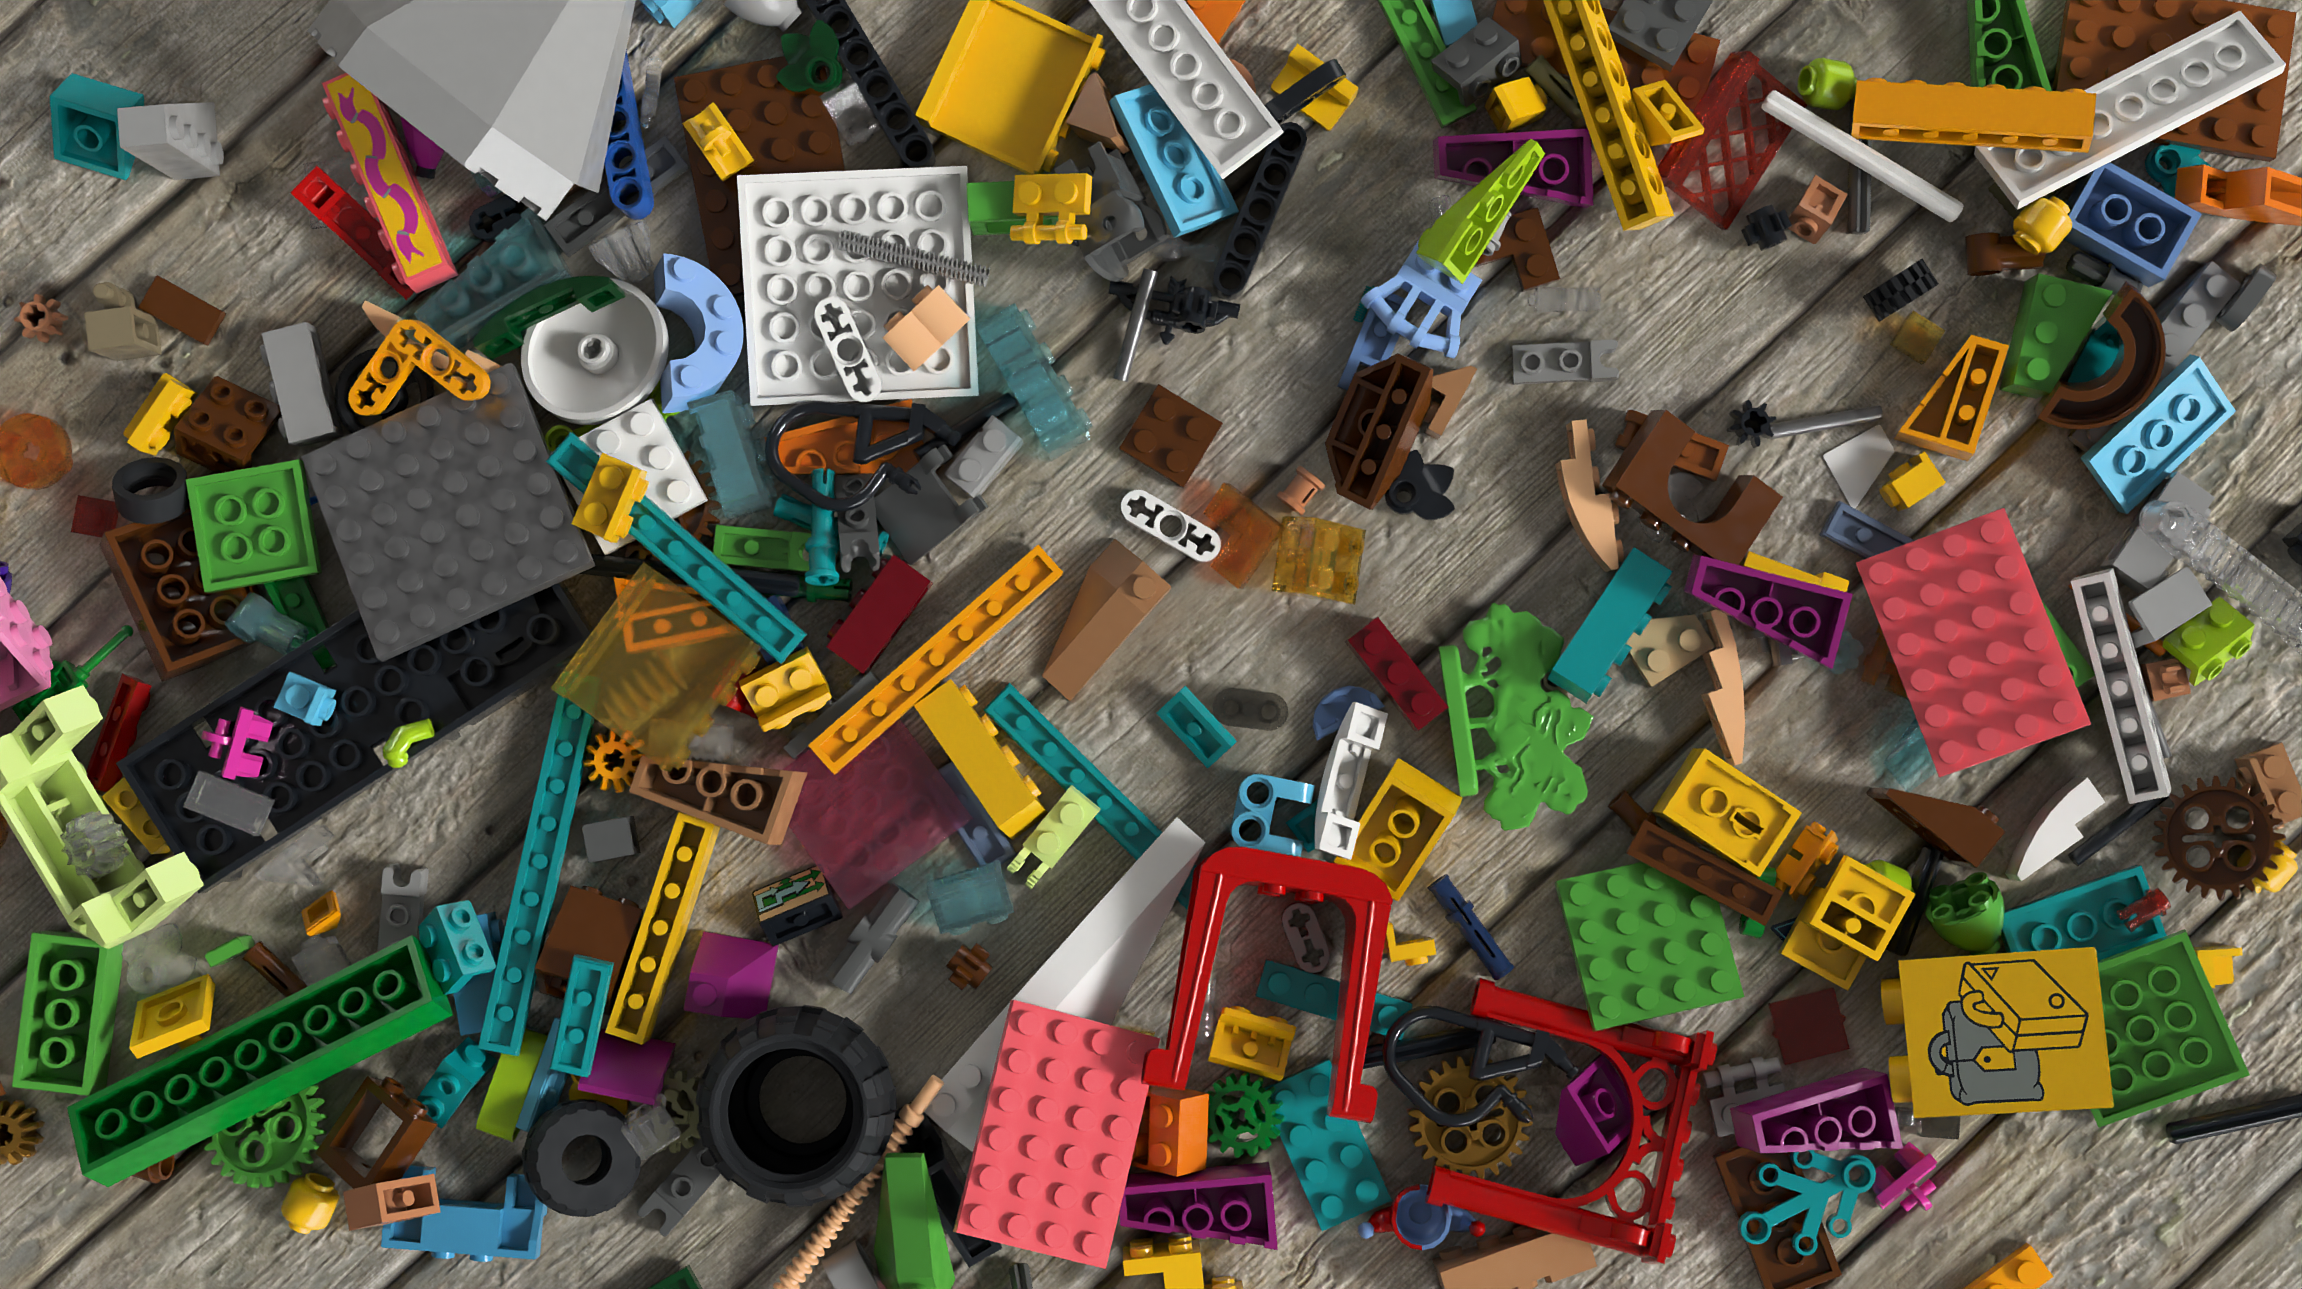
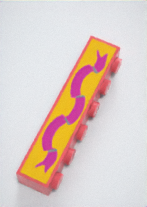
M347 73L323 82L322 85L327 95L326 98L322 99L324 107L332 120L337 119L341 130L336 132L337 138L346 153L351 152L355 163L350 164V169L357 183L360 186L364 184L369 196L364 197L365 205L374 219L378 217L383 229L377 232L386 251L392 250L396 263L392 264V269L401 285L407 284L417 294L458 276L387 105Z

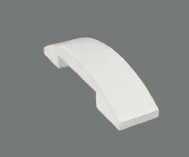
M1352 702L1332 745L1320 786L1315 817V849L1347 860L1352 859L1360 823L1354 821L1371 751L1379 750L1388 713L1358 702Z

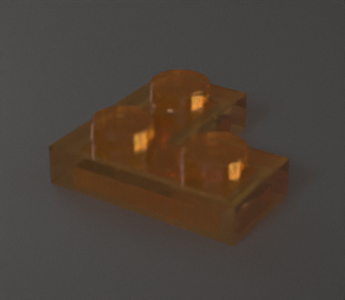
M1224 482L1203 512L1204 515L1231 535L1210 567L1237 589H1244L1286 527L1233 485Z

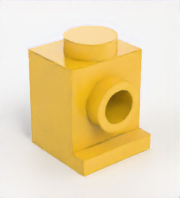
M1925 451L1908 459L1912 466L1907 461L1888 473L1891 480L1881 486L1882 488L1879 491L1884 501L1891 508L1896 507L1898 511L1907 509L1946 483Z

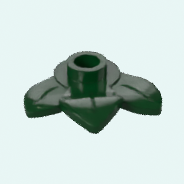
M817 20L811 29L810 36L798 33L783 34L781 36L782 50L789 65L785 66L777 74L776 78L785 88L794 92H802L810 88L818 92H830L840 84L842 67L836 59L839 41L835 32L827 23ZM827 66L830 71L829 77L826 80H822L820 78V70Z

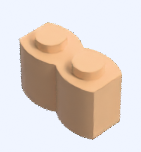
M927 285L911 300L916 306L906 316L899 311L883 326L888 333L882 338L913 371L917 370L971 319L940 285L934 290Z

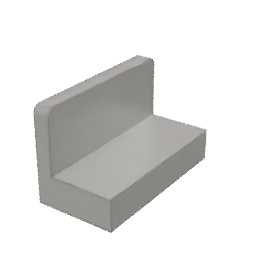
M2189 567L2180 569L2129 601L2128 605L2141 627L2131 632L2134 647L2137 648L2160 639L2212 606L2211 601Z

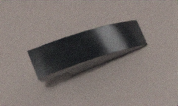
M902 1107L896 1110L894 1119H900L899 1112ZM923 1112L924 1120L919 1127H912L913 1135H906L907 1143L899 1145L904 1153H924L941 1224L970 1268L1001 1250L1002 1245L1001 1243L953 1232L967 1177L935 1121Z

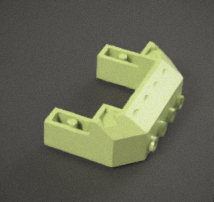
M84 685L44 699L12 733L0 737V811L72 930L91 939L100 946L110 949L156 927L204 884L200 879L197 867L189 861L185 852L146 869L143 863L135 857L126 842L123 830L115 824L109 814L105 800L101 795L97 794L87 777L85 767L81 762L77 761L71 751L103 719L97 702L94 698L90 697Z

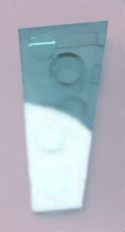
M527 208L520 215L522 218L509 230L505 228L495 238L496 242L480 257L476 255L467 263L468 268L454 281L450 279L414 313L417 320L428 325L458 350L473 342V339L485 324L512 301L545 284L574 277L550 233L545 228L544 222L530 208ZM438 350L441 354L448 356L445 350Z
M1014 303L976 324L977 332L1050 460L1053 461L1090 440L1088 429L1093 426L1082 407L1076 409L1071 401L1070 396L1074 395V392L1065 376L1057 377L1051 364L1055 362V359L1045 341L1038 344L1032 334V331L1036 330L1037 327L1027 309L1020 312Z

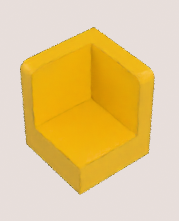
M2230 945L2193 947L2211 988H2215V985L2232 984L2234 982L2232 956H2242V947Z

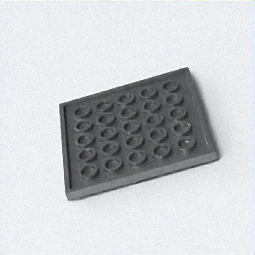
M512 363L487 373L490 378V389L488 394L482 399L475 401L462 400L450 391H446L302 456L376 657L382 662L595 566L581 528L571 524L575 514L560 476L554 468L545 462L550 457V451L518 371ZM474 379L467 382L466 391L476 390L477 386L473 383Z

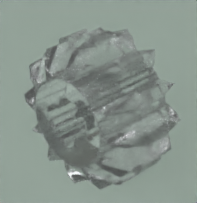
M90 811L66 823V831L60 837L65 843V847L61 851L67 853L69 857L67 865H75L78 876L87 875L90 879L100 878L117 871L119 867L124 865V857L129 855V851L124 846V843L129 838L122 835V824H114L112 814L104 815L100 811Z

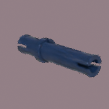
M1448 874L1441 876L1431 883L1427 888L1433 893L1447 913L1445 918L1449 924L1454 923L1472 950L1488 969L1492 978L1496 981L1507 975L1514 966L1509 962L1491 934L1473 912L1474 905L1470 900L1465 901L1449 879Z

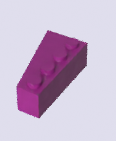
M1588 128L1438 136L1433 140L1434 179L1476 186L1528 140L1533 139L1538 142L1545 155L1520 195L1588 208L1594 205L1591 137Z
M1693 554L1684 592L1818 664L1833 669L1853 594Z
M1860 1068L1730 1108L1737 1146L1758 1153L1806 1152V1150L1839 1151V1149L1873 1150L1874 1148L1903 1149L1888 1074L1867 1068Z
M1269 1162L1206 1167L1205 1170L1178 1177L1159 1172L1128 1174L1119 1211L1120 1226L1163 1233L1178 1232L1190 1234L1191 1237L1217 1238L1229 1240V1243L1241 1245L1249 1243L1263 1245L1267 1249L1278 1250L1272 1174Z

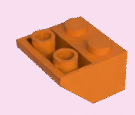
M1149 1086L1130 1166L1176 1177L1205 1170L1207 1161L1209 1093L1186 1088L1184 1091Z

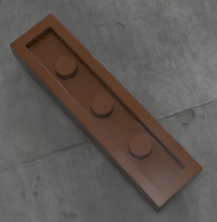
M1645 819L1640 824L1626 851V854L1764 926L1767 925L1783 894V891Z

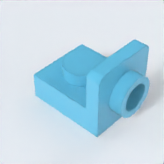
M289 672L273 708L300 718L308 724L321 726L323 720L327 721L335 709L336 700L333 697L336 690L294 672Z

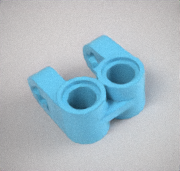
M1252 774L1244 778L1238 788L1231 824L1233 840L1240 847L1301 857L1304 841L1269 834L1277 797L1312 804L1315 785L1263 774ZM1254 782H1262L1268 789L1266 800L1260 804L1252 803L1247 797L1248 786ZM1247 819L1256 820L1260 825V834L1252 841L1242 839L1239 834L1241 823Z

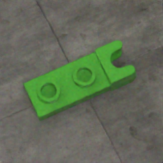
M716 525L713 553L726 565L807 572L809 571V561L804 560L802 553L807 539L811 537V533Z

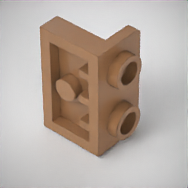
M2282 742L2273 743L2234 759L2238 767L2236 769V777L2241 787L2246 783H2250L2252 785L2251 797L2260 792L2265 793V799L2261 803L2262 807L2271 804L2276 806L2277 809L2269 816L2270 819L2279 818L2285 824L2302 817V789ZM2282 824L2274 830H2279L2281 828H2284L2285 826L2284 824Z

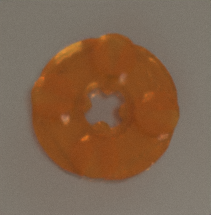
M24 413L8 419L1 425L0 477L20 488L41 490L57 483L63 475L72 469L73 459L70 438L65 429L54 419ZM30 442L40 448L38 458L34 461L31 458H25L23 454L28 451L27 444Z

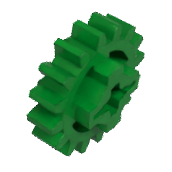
M1249 1072L1243 1073L1239 1081L1235 1074L1231 1073L1226 1077V1084L1219 1079L1212 1085L1215 1092H1207L1209 1093L1210 1103L1208 1129L1213 1131L1208 1141L1212 1143L1219 1139L1222 1142L1220 1152L1224 1153L1229 1147L1234 1148L1235 1157L1239 1158L1244 1150L1247 1149L1250 1157H1253L1258 1153V1145L1263 1150H1266L1272 1145L1269 1138L1276 1139L1280 1135L1281 1131L1274 1125L1281 1124L1284 1121L1285 1116L1276 1113V1110L1283 1105L1282 1100H1272L1271 1095L1276 1090L1274 1086L1267 1090L1262 1088L1263 1077H1259L1253 1083L1250 1082ZM1232 1091H1245L1243 1096L1237 1098L1232 1095H1225ZM1259 1101L1261 1102L1264 1108L1265 1114L1262 1113ZM1240 1108L1246 1111L1244 1114L1245 1121L1239 1119L1240 1112L1238 1110ZM1219 1116L1222 1117L1225 1128L1223 1127ZM1246 1132L1252 1135L1258 1134V1136L1249 1139L1239 1138L1242 1133Z

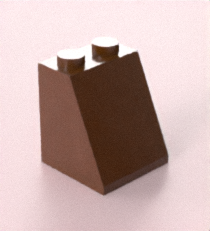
M570 885L535 966L540 993L564 1000L572 959L576 954L613 962L614 966L603 1013L611 1016L644 916L643 909H640L639 905L625 898H618L616 901L604 897L601 891L590 886H582L580 889Z

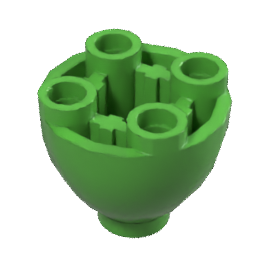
M1976 872L1969 875L1965 880L1958 881L1950 886L1939 885L1931 890L1929 895L1930 902L1927 904L1925 915L1942 939L1953 946L1969 951L1971 955L1995 954L1999 950L2000 942L1998 938L2003 928L2005 907L1995 881L1989 880L1986 873Z

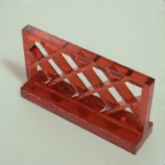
M1750 51L1730 53L1692 112L1705 128L1703 134L1672 143L1657 167L1664 187L1671 189L1721 230H1728L1792 130V127L1784 122H1776L1775 117L1765 112L1767 124L1752 126L1749 105L1763 102L1772 90H1776L1802 107H1807V104L1761 67L1758 64L1760 59ZM1752 75H1754L1761 81L1763 97L1748 100L1747 83ZM1740 106L1743 128L1728 131L1726 116L1731 108ZM1767 129L1769 145L1765 151L1755 153L1753 131ZM1744 133L1746 155L1732 158L1729 136ZM1720 138L1723 160L1708 163L1706 147L1710 140ZM1747 160L1749 176L1744 183L1735 184L1733 163ZM1724 165L1726 186L1711 189L1709 167ZM1700 170L1703 191L1692 193L1682 184L1691 171ZM1727 191L1729 207L1724 215L1721 216L1714 210L1712 194ZM1702 196H1703V197H1704V202H1703L1701 199H1699L1698 197H1702Z

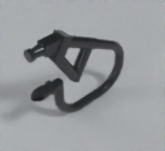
M808 401L789 408L776 420L766 439L765 456L771 472L783 484L819 508L842 512L858 508L868 502L887 478H889L891 484H896L907 494L917 495L918 491L911 488V486L914 485L919 490H921V486L916 478L905 473L900 466L896 468L892 464L884 462L865 486L854 495L845 498H831L821 494L789 472L780 460L778 453L780 439L795 420L812 414L855 417L858 419L853 462L861 465L923 440L925 430L937 438L941 437L947 440L952 446L959 442L962 434L950 428L945 420L928 410L925 404L912 403V407L908 408L859 403ZM873 420L909 423V429L870 445Z
M1420 1006L1401 1015L1387 1031L1382 1045L1383 1066L1393 1084L1427 1118L1447 1127L1472 1125L1483 1119L1500 1101L1503 1102L1502 1106L1504 1108L1507 1107L1511 1114L1520 1122L1527 1124L1530 1122L1521 1114L1522 1112H1525L1531 1120L1534 1117L1531 1109L1517 1097L1518 1094L1516 1092L1512 1093L1502 1084L1497 1085L1477 1106L1467 1112L1451 1114L1436 1108L1402 1074L1395 1058V1049L1399 1037L1409 1026L1417 1021L1437 1019L1479 1032L1468 1075L1473 1080L1485 1081L1541 1067L1544 1057L1554 1067H1558L1566 1073V1077L1569 1080L1580 1070L1577 1065L1574 1066L1568 1058V1054L1549 1036V1032L1538 1029L1535 1032L1439 1006ZM1494 1037L1530 1047L1529 1054L1487 1064Z

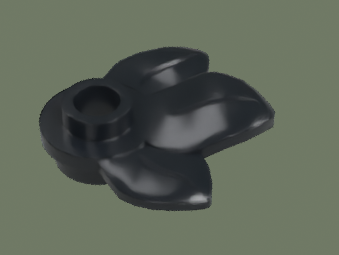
M1418 450L1410 451L1400 475L1385 493L1387 506L1397 514L1407 515L1415 513L1424 520H1437L1450 515L1455 507L1444 494L1453 480V467L1440 464L1424 466L1423 459ZM1402 491L1408 492L1411 499L1407 502H1401L1397 499V494Z

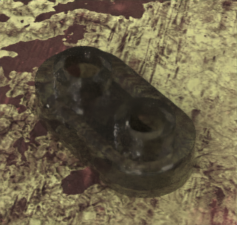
M1228 688L1219 692L1212 703L1214 717L1225 726L1272 731L1280 728L1288 717V706L1281 696L1270 692ZM1228 700H1233L1238 704V711L1234 715H1229L1224 711V704ZM1269 704L1275 708L1276 714L1272 719H1265L1262 716L1261 710L1263 706Z

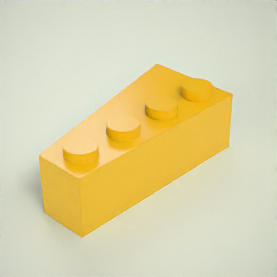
M950 679L913 706L997 827L1011 840H1014L1048 814V811L1037 797L1041 794V791L1029 775L1023 778L1015 767L1020 761L1007 744L1001 747L994 736L999 732L989 717L985 714L980 718L973 706L978 702L968 687L964 684L959 688Z

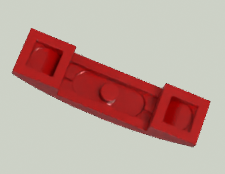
M316 165L290 193L319 220L323 221L407 301L414 291L407 284L401 285L394 274L392 264L396 263V259L392 250L386 251L377 231L383 229L380 222L376 218L374 219L368 210Z

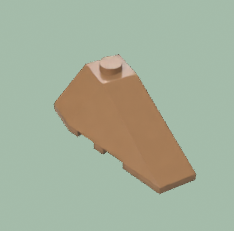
M1114 539L1089 567L1042 677L1071 701L1171 590V586L1144 561L1118 540Z

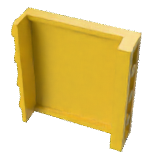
M969 0L915 116L920 125L1026 174H1043L1044 171L1050 173L1059 155V152L1055 150L1060 137L1066 139L1071 131L1066 121L1092 69L1098 71L1106 56L1107 50L1102 48L1103 36L1097 34L1096 38L1013 0Z

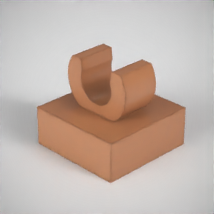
M2170 658L2141 664L2144 682L2151 701L2191 694L2185 665L2178 659Z

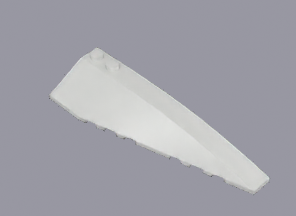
M1176 817L1012 1000L1112 1025L1206 842ZM1010 1003L943 1077L944 1085L924 1111L945 1132L972 1152Z

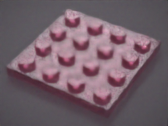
M901 718L835 775L811 749L783 769L807 773L788 826L849 910L974 819Z

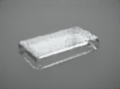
M198 771L183 807L254 836H260L275 800L205 771Z

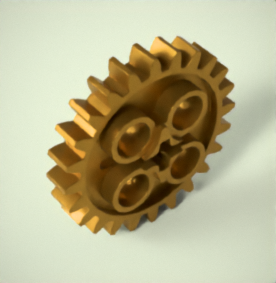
M1474 1054L1471 1055L1468 1064H1464L1461 1056L1456 1055L1454 1067H1450L1445 1060H1441V1073L1438 1074L1429 1068L1427 1071L1432 1080L1429 1083L1422 1080L1417 1081L1418 1085L1424 1090L1422 1094L1436 1108H1438V1099L1443 1093H1455L1457 1097L1455 1107L1450 1111H1444L1451 1114L1464 1113L1466 1109H1473L1477 1106L1475 1094L1484 1085H1490L1494 1089L1497 1085L1502 1084L1512 1093L1516 1092L1519 1099L1527 1094L1524 1088L1513 1089L1519 1080L1515 1075L1504 1079V1076L1485 1081L1470 1079L1468 1075ZM1489 1058L1487 1064L1493 1063V1060ZM1502 1101L1491 1110L1501 1108L1503 1110L1501 1115L1485 1116L1472 1126L1465 1127L1437 1126L1435 1122L1427 1118L1418 1108L1407 1109L1408 1115L1417 1118L1416 1122L1408 1125L1409 1131L1420 1132V1135L1412 1141L1414 1146H1427L1421 1154L1424 1160L1435 1156L1432 1167L1434 1165L1442 1167L1444 1164H1447V1168L1451 1171L1456 1172L1457 1169H1460L1461 1173L1470 1175L1471 1171L1475 1170L1476 1175L1481 1179H1484V1169L1488 1167L1495 1175H1499L1497 1163L1500 1161L1509 1167L1512 1166L1508 1154L1513 1152L1522 1155L1523 1152L1516 1143L1518 1140L1529 1141L1530 1138L1521 1129L1522 1127L1531 1126L1533 1122L1528 1119L1530 1121L1528 1124L1518 1121L1507 1107L1504 1108L1502 1106ZM1525 1103L1530 1109H1532V1106L1530 1104ZM1491 1123L1499 1124L1501 1127L1500 1137L1494 1142L1484 1141L1482 1137L1484 1128ZM1453 1130L1461 1131L1464 1135L1462 1145L1456 1149L1447 1148L1445 1146L1446 1135Z

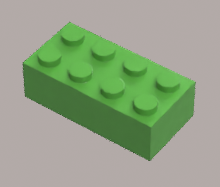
M46 930L31 934L12 1087L90 1096L107 1087L125 942L107 949L91 939L74 932Z

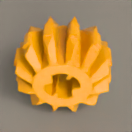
M611 728L609 740L603 733L595 735L600 747L594 745L586 746V751L595 756L594 759L584 760L583 765L585 767L595 766L596 768L588 776L590 781H596L603 776L600 783L601 790L607 791L613 783L616 793L624 792L625 782L631 787L641 756H650L649 754H638L637 752L644 747V740L639 739L631 744L633 731L626 730L620 738L618 728ZM622 752L623 755L620 756V759L625 760L623 767H615L613 769L611 765L614 762H609L610 755Z

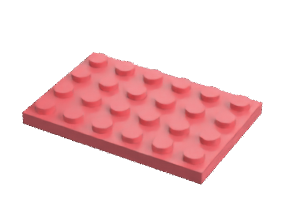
M2005 508L1856 562L1857 569L1939 778L2091 725Z
M1011 1000L953 1232L1106 1269L1149 1085L1141 1084L1144 1056L1149 1049L1158 1048L1160 1038L1021 1001Z

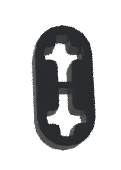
M506 194L474 210L469 219V226L476 237L484 242L492 243L533 225L540 216L530 208L526 209L528 215L522 217L519 213L508 216V213L518 209V204L516 200ZM485 216L490 217L492 220L500 217L503 218L492 224L493 231L491 233L484 229H479L484 224L483 217Z

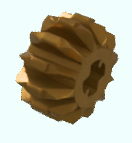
M8 1100L0 1101V1165L5 1164L7 1161L12 1165L22 1163L23 1157L29 1158L36 1154L37 1151L34 1144L42 1143L45 1139L42 1135L36 1133V1129L43 1127L45 1124L43 1121L35 1122L33 1120L38 1109L32 1107L25 1110V1104L22 1100L13 1101L12 1104Z

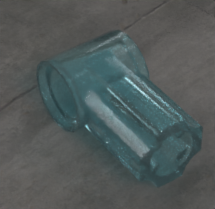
M252 592L247 594L225 621L226 627L243 641L254 643L256 640L283 655H287L304 644L309 634L306 626L277 612L270 602Z

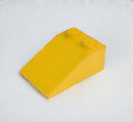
M1398 758L1358 821L1360 827L1352 859L1347 860L1336 856L1333 862L1362 868L1376 874L1387 885L1392 898L1398 902L1455 816L1463 797H1460L1455 792Z

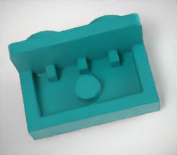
M469 900L436 906L418 926L420 942L427 949L432 962L434 978L440 983L444 995L459 992L474 975L492 972L495 969V961L472 903Z

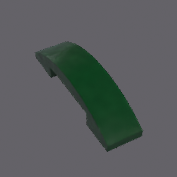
M578 276L557 280L533 289L505 306L479 331L473 339V344L476 349L493 360L524 344L521 334L522 330L580 303L589 311L595 312L626 296L624 291L609 277Z

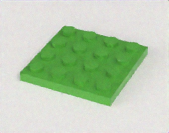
M1644 862L1555 882L1593 1032L1744 997L1718 901Z
M2185 929L2098 961L2114 1103L2113 1108L2091 1109L2099 1128L2250 1075Z

